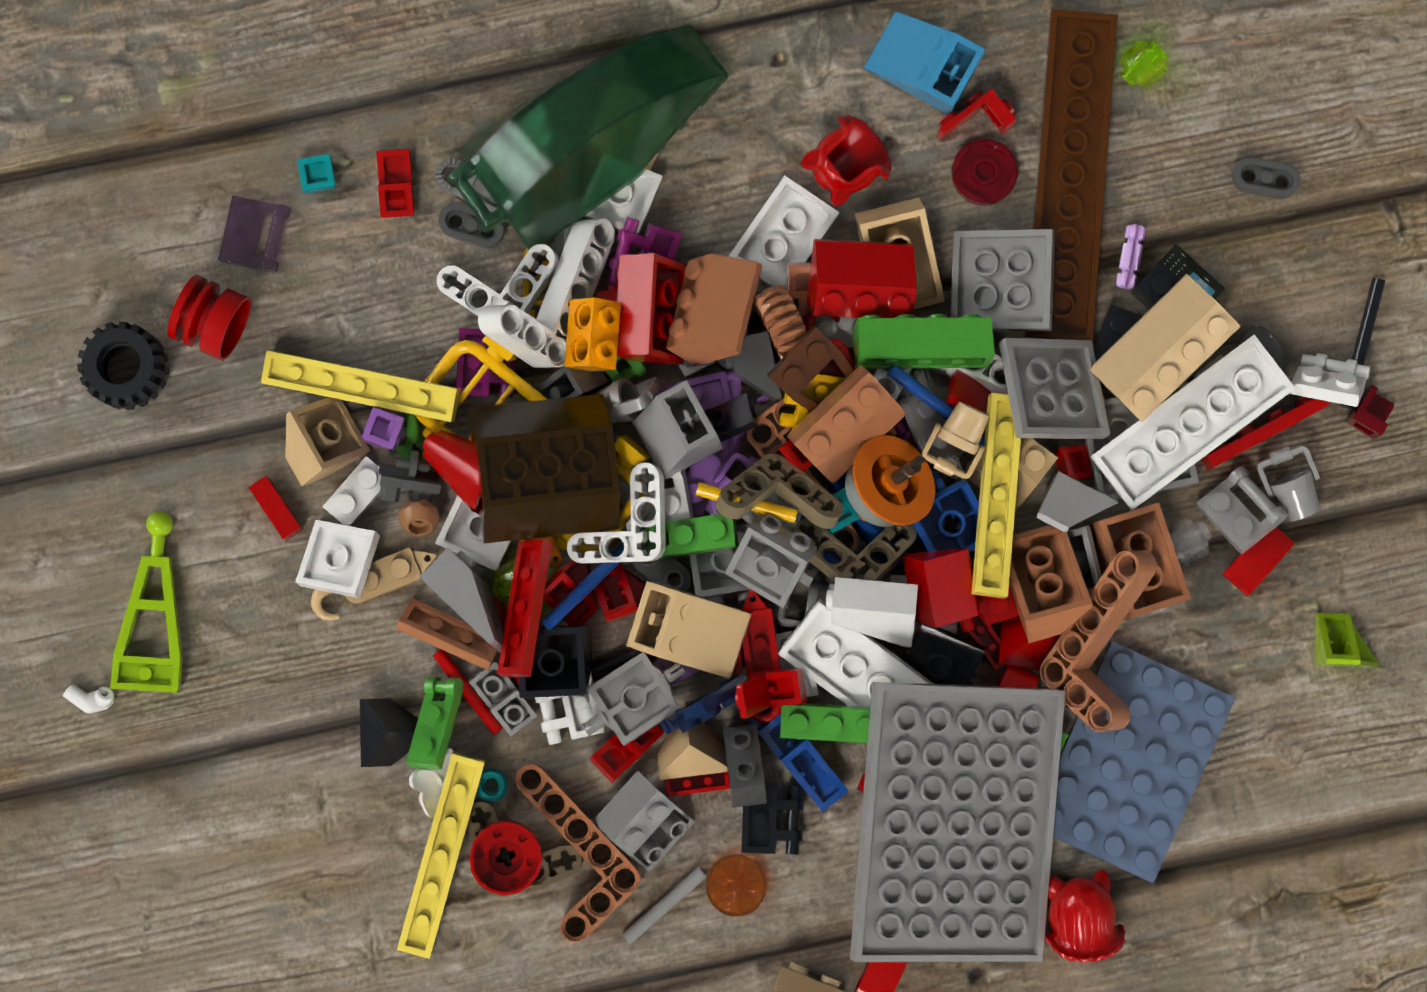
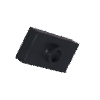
M747 393L705 412L720 442L758 426L753 400Z

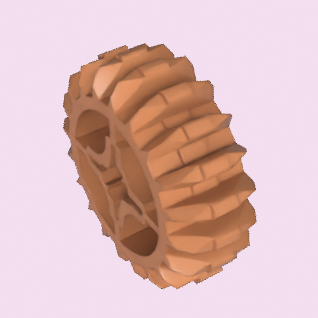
M782 285L766 288L754 297L757 315L764 332L768 331L772 351L778 362L807 333L792 297Z

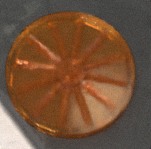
M729 855L723 857L711 867L707 875V896L711 904L725 915L744 916L753 912L760 906L766 894L767 882L765 874L759 864L747 856Z

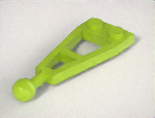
M155 511L146 520V528L152 535L150 556L141 557L113 653L110 689L180 693L183 656L172 559L164 557L165 536L173 528V519L165 511ZM151 567L161 568L164 601L142 599ZM139 610L165 612L170 658L126 656Z

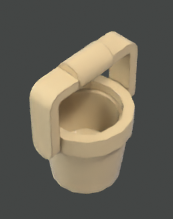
M959 401L943 426L936 423L922 450V456L926 461L934 464V469L950 477L954 474L962 479L970 478L985 450V446L979 445L990 416L973 406ZM936 436L963 451L975 455L967 472L957 468L956 464L940 456L937 458L928 453Z

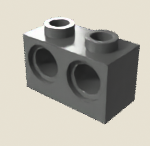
M757 725L724 728L723 735L733 808L766 804V790Z

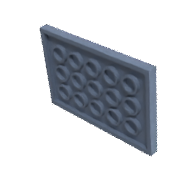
M1111 641L1096 676L1125 702L1130 711V721L1121 730L1095 732L1078 716L1076 717L1060 753L1053 838L1148 882L1154 883L1236 698ZM1107 710V719H1108V721H1109V720H1110V715H1109V712H1108V710Z

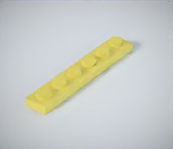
M266 350L261 378L262 384L448 422H455L460 388L273 350Z
M991 393L988 395L987 415L990 417L985 427V450L982 461L971 594L1005 599L1008 597L1021 438H1016L1009 395Z
M452 752L398 943V951L430 959L485 760Z

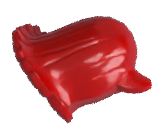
M850 115L839 116L836 120L840 124V128L825 135L818 146L807 152L800 162L803 168L812 170L813 176L820 187L831 192V203L835 207L846 203L851 194L868 187L877 176H882L883 180H888L892 169L888 151L878 135L862 119Z
M1099 870L1091 879L1073 878L1065 883L1056 876H1050L1048 896L1051 900L1049 920L1053 931L1045 932V941L1052 947L1054 952L1070 962L1080 961L1088 963L1090 961L1094 963L1100 962V960L1104 961L1108 957L1114 956L1116 952H1119L1126 941L1124 938L1126 932L1122 924H1115L1116 909L1110 895V878L1105 870Z

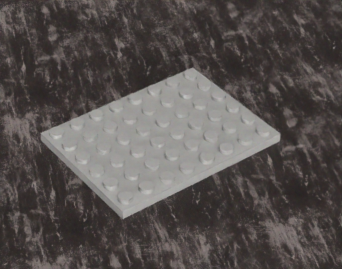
M872 682L850 949L851 960L854 962L1043 961L1065 690Z

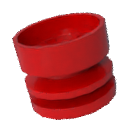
M196 274L185 284L175 302L168 323V337L178 342L183 340V344L189 347L194 346L200 340V352L224 361L233 352L243 334L250 315L251 298L229 288L219 296L220 287L218 283L213 281L208 283L206 278Z
M506 819L493 821L479 831L473 840L469 861L471 872L478 884L491 893L504 896L518 894L533 883L539 875L542 856L539 841L533 831L521 822ZM506 847L508 851L514 850L516 854L511 857V864L505 865L503 860L497 861L496 859L500 855V848Z

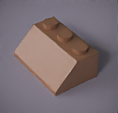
M708 254L689 260L684 271L685 277L682 289L677 298V308L673 323L669 329L666 349L694 366L740 354L762 265L755 261L717 254Z
M860 365L786 436L834 484L853 466L855 454L864 442L873 437L885 435L907 413L885 388Z
M1159 502L1088 525L1091 529L1101 575H1103L1113 558L1122 551H1148L1156 560L1157 567L1154 576L1123 621L1191 599ZM1135 560L1133 561V570H1134V572H1135V570H1136ZM1116 587L1114 589L1115 598L1118 596Z
M1051 525L1013 535L1009 587L1028 643L1060 635L1093 607L1067 533Z

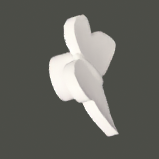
M449 747L447 748L442 770L416 769L409 777V785L412 789L420 792L419 802L425 814L430 818H434L452 752H454Z

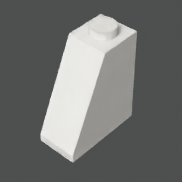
M835 577L834 590H827L825 610L832 611L831 624L911 648L918 585Z

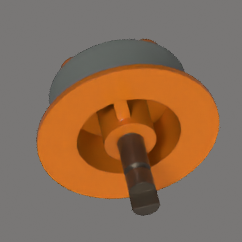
M881 435L867 440L857 450L853 466L848 469L846 474L845 489L851 506L861 520L880 527L911 525L923 519L933 506L935 482L931 469L920 452L900 438Z

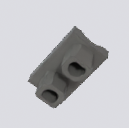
M415 450L410 451L408 459L396 457L395 466L379 463L378 479L381 500L394 503L399 502L401 489L413 490L411 501L415 502L425 499L431 503L434 494H440L441 483H439V474L429 471L430 464L428 462L418 461L419 454Z

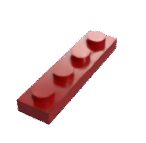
M1301 397L1294 401L1297 408L1285 413L1283 408L1265 417L1268 423L1256 429L1254 424L1245 427L1236 433L1237 440L1228 445L1226 442H1223L1212 450L1209 455L1202 458L1201 461L1208 471L1331 405L1329 401Z
M545 540L518 541L497 671L498 675L505 677H531L552 543Z

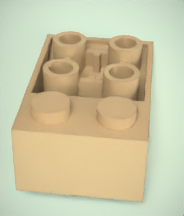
M647 581L626 646L662 659L731 679L752 614L658 582Z

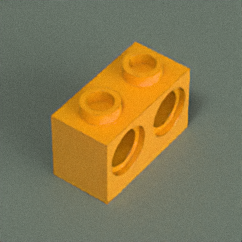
M599 298L569 301L564 367L585 371L616 370L621 302Z

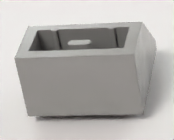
M687 380L657 395L632 422L654 464L662 470L664 480L723 449L718 435Z
M637 771L592 822L615 845L650 872L695 821L651 781Z

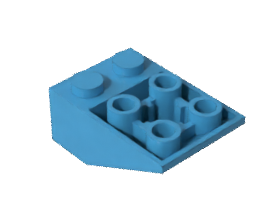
M895 11L864 69L948 115L956 107L980 64L986 49L957 33Z

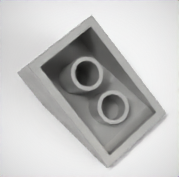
M447 547L419 578L487 643L501 653L504 629L489 585L480 577L484 571L464 552L460 551L456 555Z

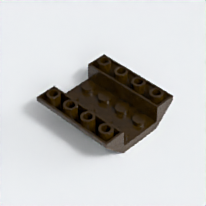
M603 394L468 408L471 439L476 445L483 506L480 509L484 544L619 528L620 486L613 426Z

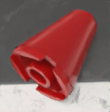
M444 430L436 433L432 432L423 443L424 458L470 510L480 516V509L483 506L475 442Z

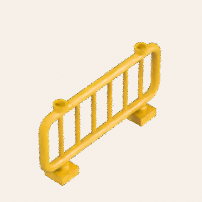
M486 335L482 341L489 346L487 349L472 340L456 342L449 348L425 379L426 382L439 384L459 357L465 353H470L479 359L483 366L459 395L457 409L489 368L509 384V387L494 405L504 404L514 390L519 392L528 401L548 400L503 363L504 359L506 361H514L518 357ZM415 415L426 426L422 432L425 438L432 432L436 433L440 430L455 434L445 426L447 421ZM624 435L615 443V450L618 452L616 455L618 475L630 484L632 467L640 463H647L651 456L628 435ZM640 492V498L645 497V493ZM630 498L619 511V528L604 530L603 532L621 531L630 520ZM575 534L553 536L556 546L566 551L569 539ZM583 540V544L577 545V552H582L585 555L587 551L600 550L599 545L585 544Z

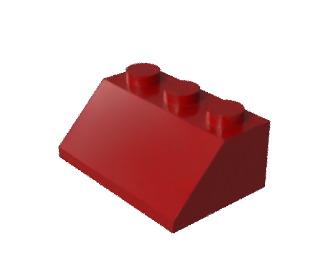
M814 239L806 302L814 316L862 318L866 315H879L881 318H895L898 315L914 314L917 283L913 244Z
M655 253L619 256L616 302H621L617 357L639 362L684 365V359L666 349L669 339V329L673 323L677 308V298L681 292L685 277L686 264Z

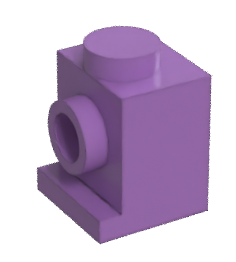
M373 407L361 439L370 445L392 452L395 446L400 445L404 436L405 427H403L405 418Z

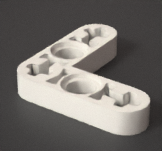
M537 244L531 247L501 294L454 265L441 269L437 276V286L442 293L479 316L480 311L485 306L513 305V303L508 301L510 296L515 301L522 303L523 305L520 309L528 314L552 278L559 257L551 247L545 244ZM547 253L546 258L549 260V264L547 266L541 264L538 267L539 262L535 260L539 254L544 256ZM528 268L540 275V279L537 280L531 274L526 273ZM449 276H457L456 279L467 286L465 292L454 286L449 288L450 283L447 282V278ZM524 279L530 280L533 285L531 293L526 297H519L516 292L517 284ZM484 290L488 295V300L483 307L475 308L472 304V296L476 291Z
M640 463L631 472V531L587 532L573 535L567 543V552L573 561L578 563L652 562L662 557L665 552L666 538L664 475L660 467L655 464ZM646 469H648L649 474L654 475V481L648 483V492L655 493V498H640V492L647 493L646 483L640 482V475H645ZM650 502L656 509V516L653 520L645 522L640 517V508L643 504ZM640 526L649 528L656 526V532L649 531L650 542L656 544V548L650 550L649 556L648 552L641 548L642 543L647 542L648 534L644 531L640 532ZM616 537L620 538L624 543V551L618 557L612 556L608 550L610 540ZM584 539L585 544L599 545L600 551H587L583 558V553L577 552V545L583 544Z

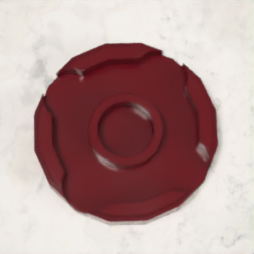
M980 139V141L970 142L964 145L954 159L951 169L952 183L957 193L967 202L979 206L994 205L1004 200L1015 186L1018 177L1015 158L1012 152L1000 142L991 139Z

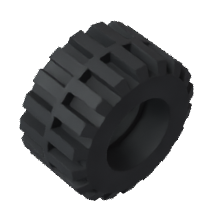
M119 321V325H115L112 322L105 324L106 329L102 330L98 327L92 331L95 336L92 339L86 337L83 343L87 347L85 351L79 350L78 357L82 359V363L77 364V371L82 373V377H80L81 383L88 388L87 391L99 401L117 409L133 410L136 405L141 407L148 405L147 400L149 398L155 400L159 396L156 391L159 387L164 389L167 383L163 380L164 375H169V367L165 363L169 359L162 350L164 348L162 344L140 326L130 325L127 322ZM121 349H135L140 357V368L136 376L124 384L112 383L107 373L110 358Z

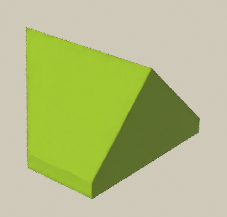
M1316 614L1315 665L1382 667L1353 625L1351 614Z

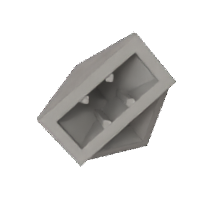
M1058 471L1045 490L1036 518L1067 533L1070 527L1119 502Z

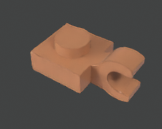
M811 262L788 263L787 291L792 299H795L794 304L802 321H804V317L810 311L806 302Z

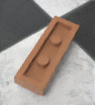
M414 598L410 600L397 624L396 629L486 670H489L499 652L487 643L467 622Z

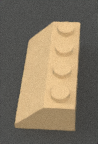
M1185 274L1089 370L1137 419L1143 422L1241 326L1211 295L1188 274Z

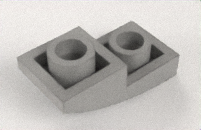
M494 660L489 670L483 668L468 681L511 737L536 718L537 714L525 698L519 697V690L510 678L497 674L499 664Z

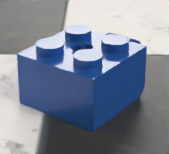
M931 466L935 489L938 493L935 494L934 503L929 513L920 521L912 524L917 532L916 538L924 552L969 548V553L975 551L979 502L965 479L946 488L936 469ZM949 517L950 521L955 519L958 522V525L954 528L956 533L951 534L950 531L946 532L942 526L945 524L944 518Z

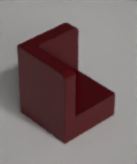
M1374 385L1364 389L1358 407L1354 406L1345 423L1372 439L1383 435L1388 426L1386 420L1394 408L1393 403L1376 394L1378 388Z

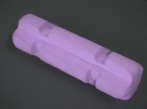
M1131 224L1126 227L1125 239H1127V243H1123L1119 269L1122 271L1118 273L1116 285L1119 288L1131 290L1136 287L1138 276L1135 275V271H1139L1143 250L1141 241L1145 240L1146 234L1144 226Z

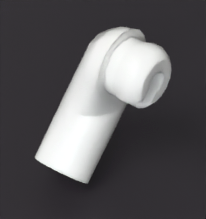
M72 683L63 694L64 698L87 714L107 710L114 703L113 691L104 686L100 687L99 690L87 693Z

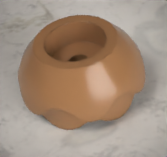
M425 499L415 502L407 501L402 509L398 511V520L401 527L414 536H425L431 533L440 522L438 508Z

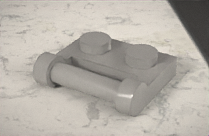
M1243 466L1236 468L1227 479L1197 502V508L1241 555L1281 524L1288 516V513L1281 506L1276 507L1249 478L1250 473ZM1239 486L1267 517L1259 522L1232 491Z

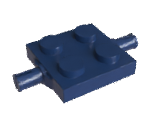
M744 673L739 676H733L731 679L723 680L718 688L705 694L683 709H677L670 717L662 720L661 725L664 731L669 734L680 728L682 733L700 723L698 717H700L702 722H705L720 713L722 709L720 704L723 705L724 709L734 704L737 684L747 680Z

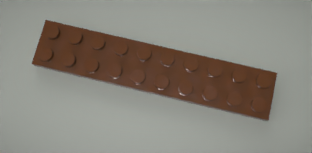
M1052 9L1050 12L1033 229H1053L1055 231L1052 331H1025V337L1093 341L1118 15Z

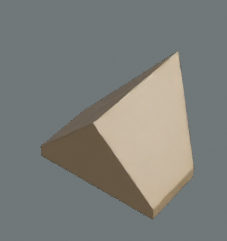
M686 702L684 703L681 709L688 706ZM699 717L700 723L690 730L682 733L681 729L678 728L667 734L657 753L660 780L728 772L724 744Z

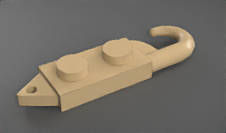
M409 547L373 561L361 598L344 596L354 604H362L420 581L422 579L419 577L433 563L437 555L413 551ZM426 556L431 557L429 562L425 561ZM315 589L311 597V606L316 616L326 621L338 620L340 618L338 613L330 614L322 608V599L326 595L331 594V592Z

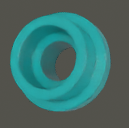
M496 768L483 770L476 792L477 795L487 802H495L502 799L509 788L507 776ZM490 778H494L498 782V788L493 792L486 788V782Z

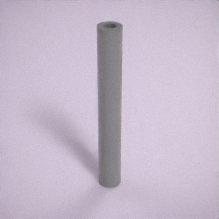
M697 867L630 926L622 934L624 939L630 945L707 877L703 871Z

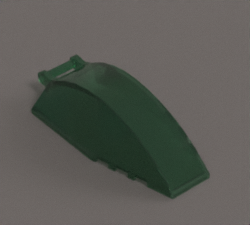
M691 24L643 38L564 74L457 148L456 151L466 164L451 172L446 180L452 188L456 187L479 218V226L483 232H490L508 220L527 249L530 250L531 247L537 244H545L638 179L646 171V165L657 153H662L671 137L678 130L681 131L688 123L687 119L699 106L702 107L729 75ZM474 175L477 176L499 208L495 211H489L468 182Z

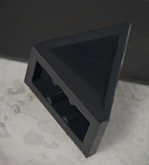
M360 699L361 767L391 766L408 754L418 717L391 699Z

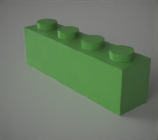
M910 314L898 315L895 318L866 315L862 318H857L852 330L855 369L860 365L865 369H889L893 364L900 368H988L995 356L991 317H981L979 314H966L959 318H948L944 314H934L928 318H914Z

